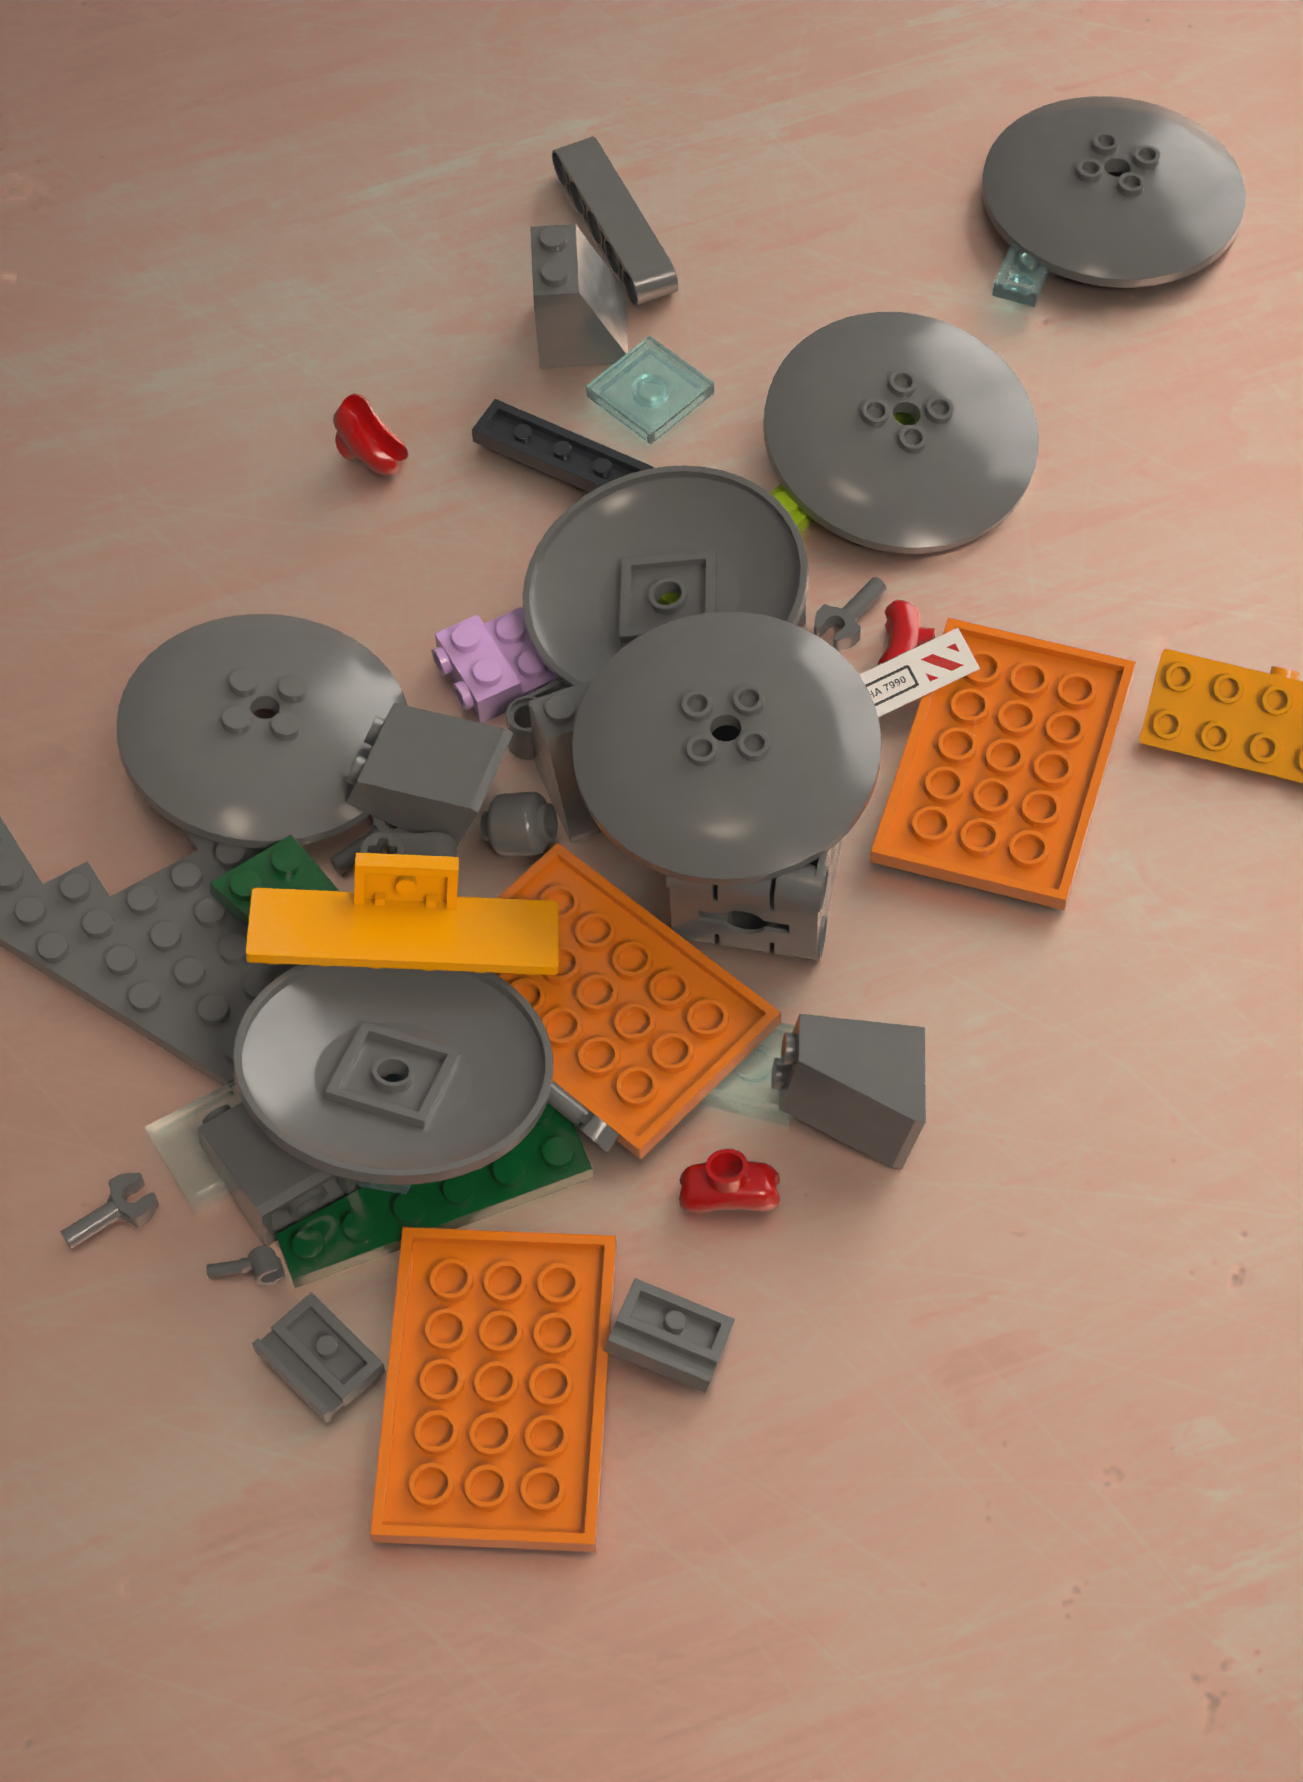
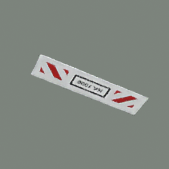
M956 628L859 675L870 692L877 715L880 717L979 670L980 667L959 628Z

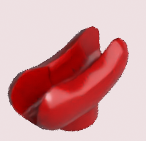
M353 393L343 400L333 415V424L337 430L335 443L341 456L349 461L359 459L378 475H395L398 472L396 461L406 460L409 455L405 443L386 427L365 397Z
M895 600L886 607L884 612L887 618L885 628L889 640L885 652L878 661V665L936 638L935 628L921 627V615L915 605L904 600Z
M720 1149L712 1153L705 1163L687 1167L679 1179L682 1186L679 1204L683 1210L689 1213L697 1214L715 1210L767 1212L777 1208L780 1203V1195L776 1187L780 1183L779 1173L767 1163L747 1161L745 1155L735 1149Z

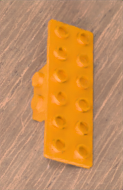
M1164 649L1161 653L1139 740L1144 745L1303 783V681H1299L1300 673L1276 666H1271L1270 673Z
M356 853L354 892L254 888L250 905L246 961L250 963L318 965L323 967L346 966L370 967L374 969L395 968L425 971L443 970L476 973L556 975L559 969L558 902L551 900L458 897L459 857Z

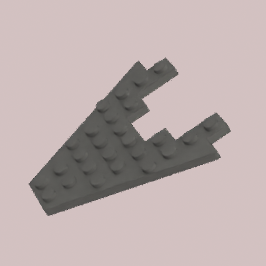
M0 816V946L230 1091L237 1089L234 1079L233 1054L239 1024L257 995L278 976L298 964L247 962L246 943L248 927L214 899L210 894V882L266 849L222 844L205 839L179 827L194 849V853L109 896L88 861L42 884Z

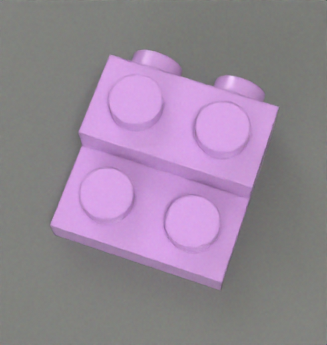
M522 607L484 624L477 614L435 633L437 648L431 650L434 662L443 676L450 674L455 682L453 690L463 710L471 708L479 723H485L506 713V709L512 701L548 685L557 678L543 663L533 646L525 624Z

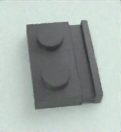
M634 1278L604 1351L706 1393L735 1319Z
M312 1292L271 1326L272 1331L261 1340L258 1338L252 1343L254 1351L326 1424L332 1419V1415L339 1408L350 1404L385 1373L383 1362Z

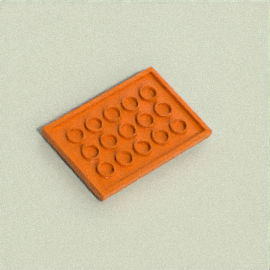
M948 617L943 634L959 628L980 669L922 696L871 848L870 862L1065 911L1133 679L1136 662Z
M556 843L497 897L558 902V974H494L514 987L529 1002L541 1019L552 1048V1080L618 1133L619 1136L616 1141L640 1160L781 1024V1012L559 843Z
M403 1227L370 1530L372 1542L596 1552L609 1353L605 1352L604 1349L611 1334L617 1251L616 1235Z

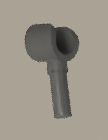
M265 1245L251 1250L246 1258L207 1264L206 1266L209 1278L238 1273L245 1274L253 1271L258 1285H271L285 1277L281 1259L276 1256L272 1248Z

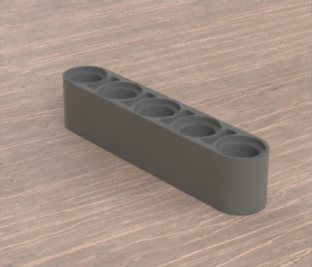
M592 136L553 150L552 161L561 185L618 281L624 287L632 304L639 306L677 292L679 287L678 279L671 260L598 140Z

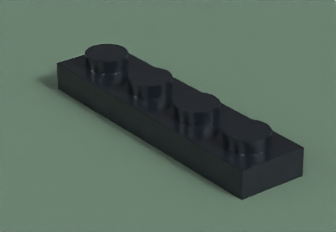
M494 399L472 429L473 442L588 492L617 478L654 468L649 464L497 399Z

